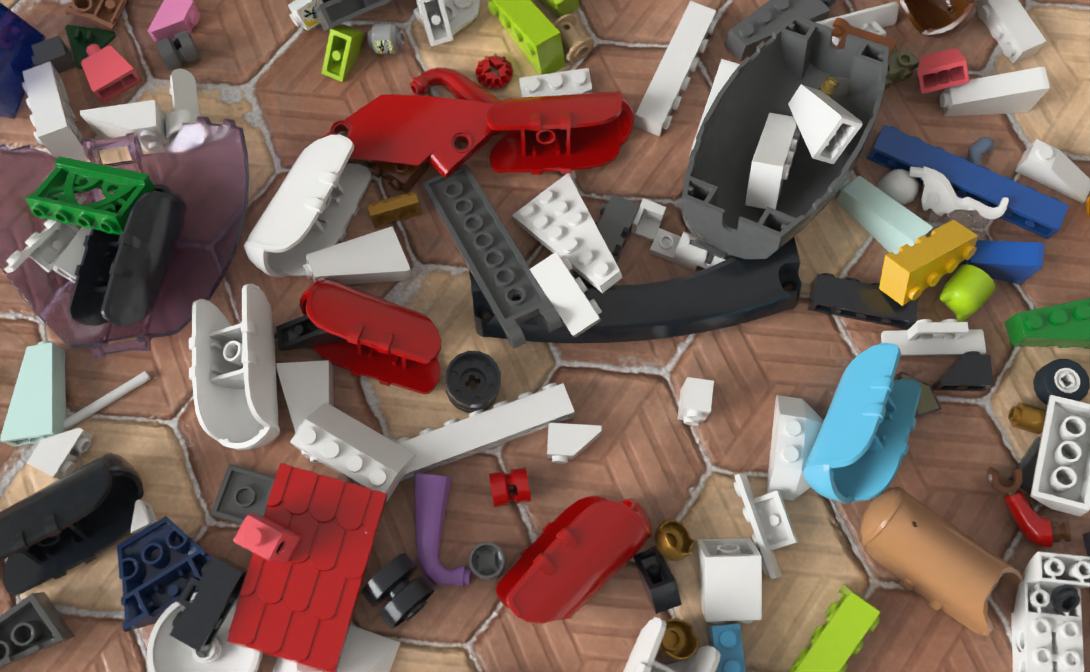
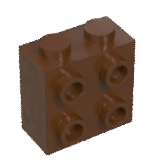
M367 161L368 170L378 178L382 176L393 189L397 191L401 189L405 193H408L431 166L428 161L419 166Z

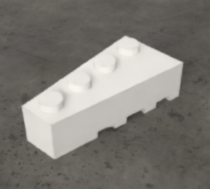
M49 61L22 71L25 81L22 83V86L29 97L26 98V103L32 111L30 119L36 128L34 136L39 145H44L55 160L59 157L80 161L89 159L90 156L87 149L81 144L84 139L75 124L77 119L69 105L70 100L63 80L52 63Z

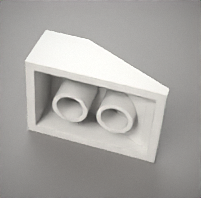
M155 100L80 110L81 117L101 139L153 153H161L165 150L173 149L167 142L166 115Z

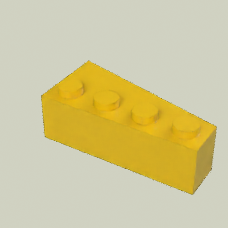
M953 219L934 229L928 238L924 235L917 238L913 246L905 244L900 247V253L896 255L892 252L886 254L879 289L902 306L910 300H916L927 287L935 286L943 275L947 272L952 273L959 263L965 259L969 260L975 254L978 235Z

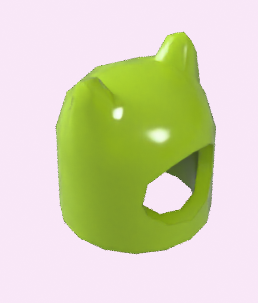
M965 264L944 285L940 300L956 314L958 322H964L983 306L996 290V285L992 278L983 270L973 265Z

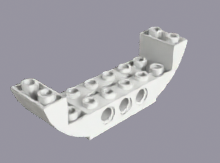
M1037 552L1023 572V579L1019 584L1016 594L1014 612L1011 613L1013 672H1084L1080 589L1090 587V557ZM1068 584L1076 588L1080 597L1079 605L1070 612H1062L1055 609L1050 604V596L1056 587Z

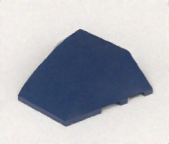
M167 516L117 546L119 579L122 580L123 587L121 605L124 606L125 614L123 631L127 632L155 624L163 612L177 601L190 576L193 575L201 579L203 576L201 574L203 566L209 559L212 560V557Z

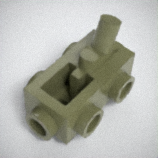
M897 45L895 46L888 59L884 90L890 87L892 83L907 80L912 76V71L918 68V59L908 48L898 52Z

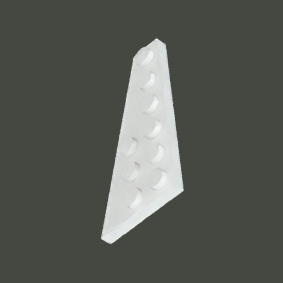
M569 173L512 215L515 223L552 253L557 252L560 257L566 255L574 267L573 270L601 293H604L623 278Z

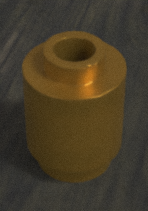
M1019 402L1016 406L1011 407L1008 420L1011 421L1012 427L1040 434L1043 432L1047 410Z

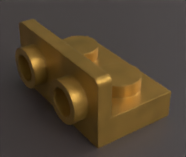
M414 191L368 205L370 217L375 228L422 214L417 194Z

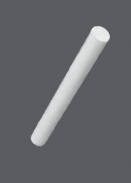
M142 372L66 418L63 423L65 430L67 431L151 380L148 372Z

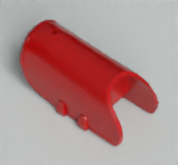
M617 90L613 92L518 97L498 101L486 113L487 125L492 130H509V132L491 150L489 156L491 168L496 173L532 172V175H542V172L561 171V174H568L573 170L604 166L616 159L620 146L627 141L634 125L633 109L627 97Z
M320 278L313 282L301 295L300 308L303 315H307L317 327L346 339L337 343L312 346L321 358L350 371L351 375L362 377L363 375L379 380L380 384L389 387L394 385L421 394H429L435 389L440 380L441 368L437 356L441 351L442 339L437 327L427 315L339 281L329 280V278Z
M589 496L577 500L567 507L554 521L548 522L542 528L543 532L530 547H525L520 553L521 557L497 583L495 588L496 595L517 618L527 623L543 624L551 621L571 619L651 537V522L647 513L634 498L616 501L607 500L599 496Z

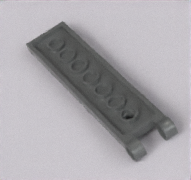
M462 165L446 179L440 174L422 182L425 192L497 317L512 348L515 349L526 344L525 337L518 324L539 314L549 332L562 327V322L556 309L530 271L528 264L468 165ZM515 296L521 297L518 301H512V298Z

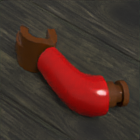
M989 467L987 470L988 482L994 489L1005 494L1003 498L1022 534L1031 543L1040 547L1052 548L1053 542H1060L1061 539H1064L1065 542L1071 541L1068 522H1062V525H1058L1057 522H1050L1048 518L1039 516L1029 504L1022 491H1018L1022 484L1021 469H1012V482L1008 485H1001L998 481L999 472L993 467Z

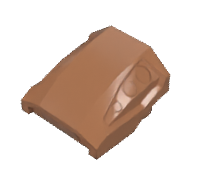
M72 0L71 4L69 3L68 5L69 7L65 9V14L76 16L105 30L112 31L128 0Z

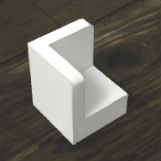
M643 198L632 223L630 233L654 241L666 207Z

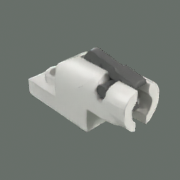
M660 228L649 251L653 255L692 270H696L697 266L708 269L727 260L729 255L710 245L704 238L685 231L682 236H678Z

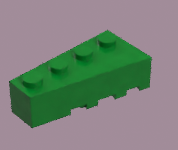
M1090 298L1016 313L1004 322L1011 345L1025 347L1059 346V348L1084 347V349H1090Z

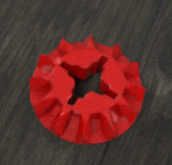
M496 53L491 57L485 56L482 61H478L476 68L477 80L485 88L501 89L512 80V64L506 60L505 56L499 57ZM490 66L498 69L499 77L491 72Z

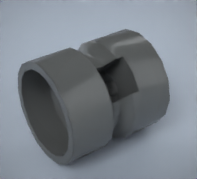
M187 29L174 34V39L166 37L155 42L169 71L182 67L184 61L191 63L201 59Z
M484 542L478 544L473 548L469 556L470 568L476 577L481 580H496L505 570L506 561L504 553L494 543Z

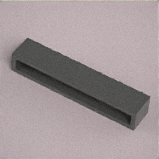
M330 0L315 7L314 11L323 30L326 31L392 0Z

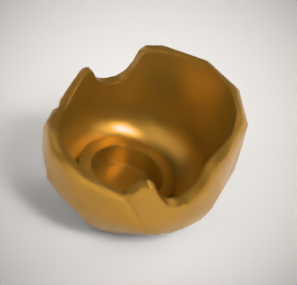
M672 519L664 521L658 526L654 538L656 548L662 556L671 561H678L693 554L691 549L695 541L690 539L689 532L683 523Z
M678 618L664 620L667 625L658 652L661 656L672 662L688 660L697 652L699 638L694 635L692 625Z

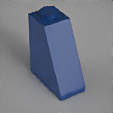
M977 240L975 254L969 260L965 259L961 262L962 265L968 264L980 268L992 279L1020 285L1042 268L1045 244L1038 242Z

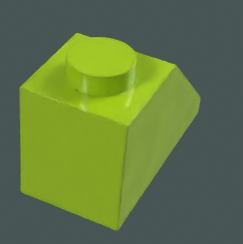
M345 24L331 28L321 74L344 82L360 55L364 32Z

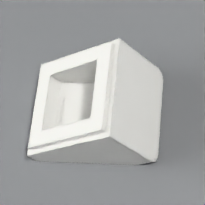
M140 499L135 503L131 524V533L137 534L157 522L151 504Z

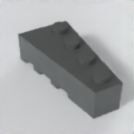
M612 194L609 202L604 201L600 211L602 217L599 223L595 222L617 264L631 232L632 223L640 204ZM576 271L573 272L575 279L580 277L583 283L590 284Z
M45 592L30 594L0 616V668L75 637Z

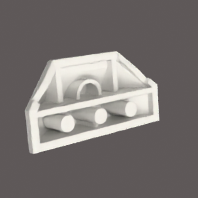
M776 395L766 494L780 490L782 499L786 501L795 500L811 488L805 480L803 471L824 422L803 399Z

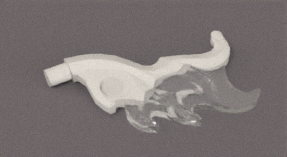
M910 166L909 176L919 177L924 183L921 204L923 211H927L929 208L932 209L928 217V224L933 227L931 231L936 229L938 225L942 226L954 219L978 235L977 240L987 241L986 231L994 219L1001 217L1005 213L1009 202L1007 197H1003L999 206L994 208L988 207L968 196L959 198L956 196L949 180L942 173L925 166L923 168Z

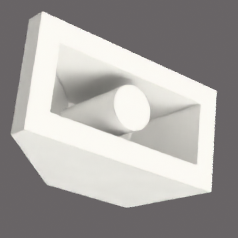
M416 0L430 45L435 46L452 41L453 36L443 0Z
M549 423L547 459H552V462L557 464H566L568 460H574L600 437L602 426Z

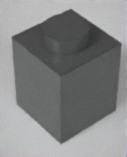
M59 35L31 45L34 52L32 60L35 66L50 61L58 73L75 67L70 50Z

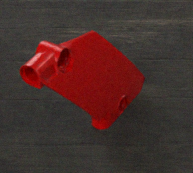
M382 94L347 119L334 122L331 125L330 131L322 138L346 131L348 132L346 137L354 144V150L349 159L419 166L428 161L446 179L456 172L495 134L496 130L490 129L486 120V113L495 104L432 96ZM460 142L466 143L468 145V147L463 150H460L455 146Z

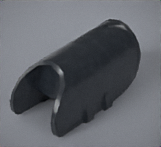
M154 185L156 191L145 193L135 202L123 233L120 235L91 229L90 234L86 235L83 243L85 250L81 264L77 265L74 274L77 278L68 306V315L72 320L85 326H99L109 322L116 326L128 327L140 322L153 311L185 221L187 204L180 195L166 185ZM115 206L117 212L121 209L122 206Z
M113 453L104 454V456L0 512V561L8 558L3 570L2 579L8 593L14 596L20 595L52 578L56 580L66 575L67 571L83 562L88 564L97 559L98 554L115 545L130 533L135 503L137 500H141L144 491L141 477L125 458Z

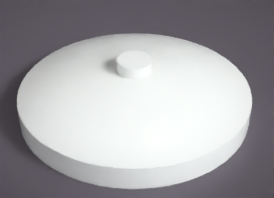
M197 592L193 594L191 601H193ZM237 598L210 648L199 652L170 636L174 628L172 626L174 618L186 607L177 602L169 606L157 620L149 638L147 648L149 672H257L262 653L227 642L229 629L239 599Z

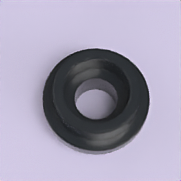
M1068 584L1056 587L1050 596V604L1062 612H1070L1080 603L1077 589Z

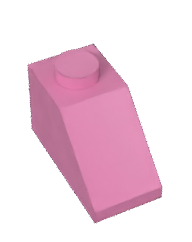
M164 0L148 29V33L154 42L166 37L174 39V34L186 29L190 34L194 26L199 22L200 12L193 0Z

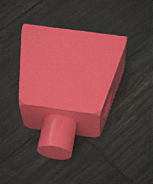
M92 44L87 47L86 53L89 57L83 59L81 65L91 90L102 104L142 81L133 67L112 46H106L101 49L98 44Z
M957 48L937 51L921 57L917 70L921 94L970 83L966 58Z
M253 512L246 516L233 541L267 560L287 563L301 537ZM283 542L281 549L277 551L278 546Z

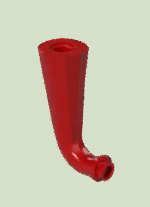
M432 68L422 75L414 77L413 82L410 83V88L415 95L425 96L431 87L444 86L456 99L492 104L500 101L465 75L450 68ZM496 130L493 136L500 134L504 130Z

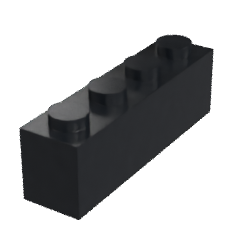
M830 273L817 274L811 282L808 310L907 330L916 322L918 298L914 301L910 300L902 306L879 289L880 283L867 284L860 282L856 278L841 279L836 278L835 275Z

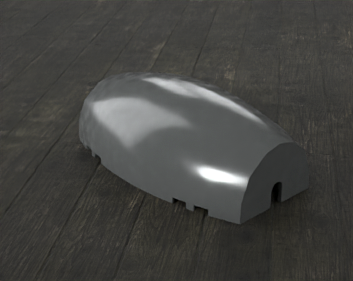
M797 16L792 17L772 33V38L766 43L761 42L757 46L756 52L751 57L747 56L717 94L696 136V143L691 151L688 169L685 174L682 194L683 212L692 229L710 245L726 254L743 259H767L801 232L826 207L842 187L867 143L884 93L889 47L848 34L844 49H837L832 44L833 28ZM801 84L821 90L822 92L824 87L828 88L830 92L826 95L858 118L863 124L834 164L813 159L802 134H800L788 178L782 184L776 210L769 207L763 209L745 205L752 160L769 113L793 116L788 103Z

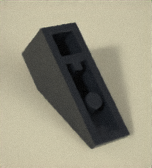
M307 315L276 326L278 350L280 351L346 340L317 327Z

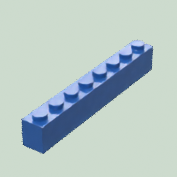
M885 124L876 136L866 158L891 170L904 169L909 171L910 166L920 168L925 166L942 173L949 180L957 197L964 198L968 196L988 207L994 208L999 206L1001 199L1007 197L1009 199L1007 209L999 218L1046 239H1049L1060 230L1069 205L1055 197L1044 195L1032 187H1026L1009 177H1003L992 172L987 167L978 166L969 162L964 157L955 156L946 152L941 147L930 145L918 137L907 135L899 129ZM916 177L918 182L924 184L921 178Z

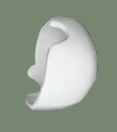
M895 169L881 177L877 188L901 205L912 202L918 195L919 183L916 177L909 176V171Z

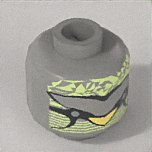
M376 23L368 31V44L379 55L396 54L400 49V45H404L403 31H399L395 23Z

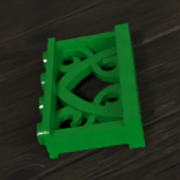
M59 157L54 163L56 168L34 194L28 195L25 200L30 206L31 212L40 219H49L63 224L68 223L82 226L86 229L91 228L120 235L124 231L135 202L145 193L156 191L149 174ZM96 188L101 189L105 196L100 201L80 205L76 200L75 193H85ZM120 205V206H122V207H121V209L117 212L115 206Z

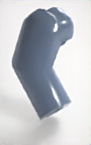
M983 137L969 147V162L981 166V155L988 153L989 150L992 151L995 147L994 142L989 137Z

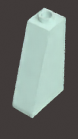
M860 175L853 181L848 179L839 189L841 193L836 201L889 253L892 252L895 255L900 253L899 248L905 244L913 246L917 238L923 235L926 236L933 229L930 224Z
M41 341L38 345L26 348L0 442L14 447L36 444L41 439L66 432L63 424L66 419L65 350L52 341Z

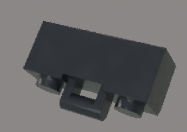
M224 557L209 559L202 568V578L199 579L191 575L176 602L186 607V609L180 611L172 622L174 628L170 636L198 652L209 649L241 591L247 570ZM197 587H199L197 594L195 595L193 601H191L194 592L196 591Z

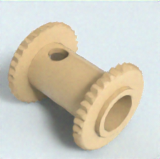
M565 14L558 18L553 25L560 31L562 43L569 50L566 57L567 60L573 63L588 55L594 46V39L592 37L583 38L574 27L576 17L573 14Z

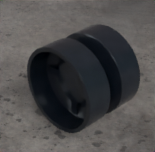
M406 553L400 554L385 565L361 590V594L372 607L381 604L385 600L389 601L381 611L380 616L391 629L415 616L427 604V600L436 590V587L425 575H421L411 582L409 581L417 566Z

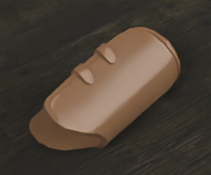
M899 486L888 488L875 497L864 512L860 529L862 537L861 547L871 558L898 578L900 586L908 591L913 589L928 600L927 605L936 611L941 609L972 632L988 636L992 632L993 626L988 615V598L1000 578L1010 583L1020 584L1023 577L1017 569Z

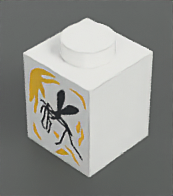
M295 0L288 5L292 12L290 17L297 27L301 26L309 31L320 23L314 8L324 3L322 0Z

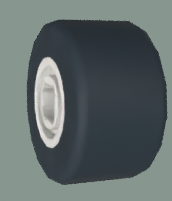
M1057 359L1046 364L1036 372L1033 380L1034 391L1037 397L1046 405H1048L1050 395L1081 401L1087 395L1090 388L1089 377L1085 369L1079 363L1070 359Z

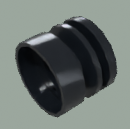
M466 351L458 354L449 363L446 370V394L449 401L458 410L466 413H472L481 409L487 410L495 402L501 384V372L497 362L488 354L480 351ZM469 381H474L475 384H478L475 390L471 389Z

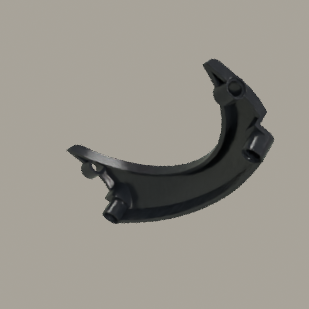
M793 237L767 259H743L732 256L708 269L687 276L646 284L612 285L604 293H601L591 284H585L588 290L584 293L589 301L592 299L596 301L602 310L598 314L602 320L577 337L572 336L562 319V327L549 332L540 314L518 325L523 332L525 340L531 342L613 343L702 333L747 323L791 310L798 305L802 286L798 275L800 259L795 238ZM469 270L477 334L482 337L507 339L502 326ZM515 296L512 298V301H518L521 297Z

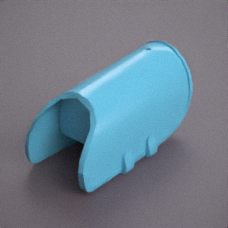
M880 343L860 353L847 366L839 381L803 471L805 480L811 488L828 499L850 504L877 497L891 484L902 458L907 456L909 449L907 442L910 431L914 430L917 421L915 414L922 389L919 382L915 380L901 379L893 381L901 355L900 348L896 344Z

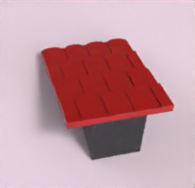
M280 463L266 505L264 518L297 534L301 538L287 563L270 561L253 552L239 594L240 598L231 622L227 642L320 671L337 672L387 500V493ZM283 542L278 546L277 551L281 549Z

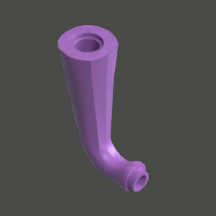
M414 473L415 534L417 556L421 570L430 581L438 585H458L462 587L470 585L472 577L471 568L461 565L455 569H449L443 566L439 559L442 530L453 478Z

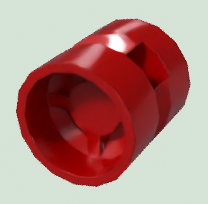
M526 467L512 469L510 474H506L504 471L489 473L494 508L507 506L512 500L516 504L531 502ZM509 484L516 485L517 488H514L513 490H509V486H508V485H509Z

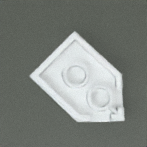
M443 0L452 36L478 18L480 0ZM417 7L415 10H413V13L416 16V18L423 24L419 9Z

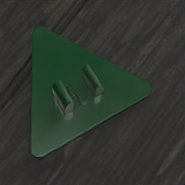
M67 25L65 27L78 69L83 68L81 65L82 60L89 57L86 53L88 46L98 44L102 49L116 37L115 32L74 25Z

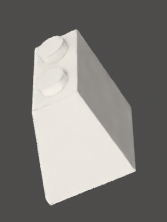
M751 538L697 539L701 609L706 622L724 624L726 621L752 623L753 620H762V555Z

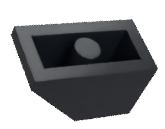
M978 351L964 353L932 385V391H985L994 385L990 355H980Z
M655 547L635 554L633 556L635 565L655 613L658 614L682 605L676 579L658 549Z

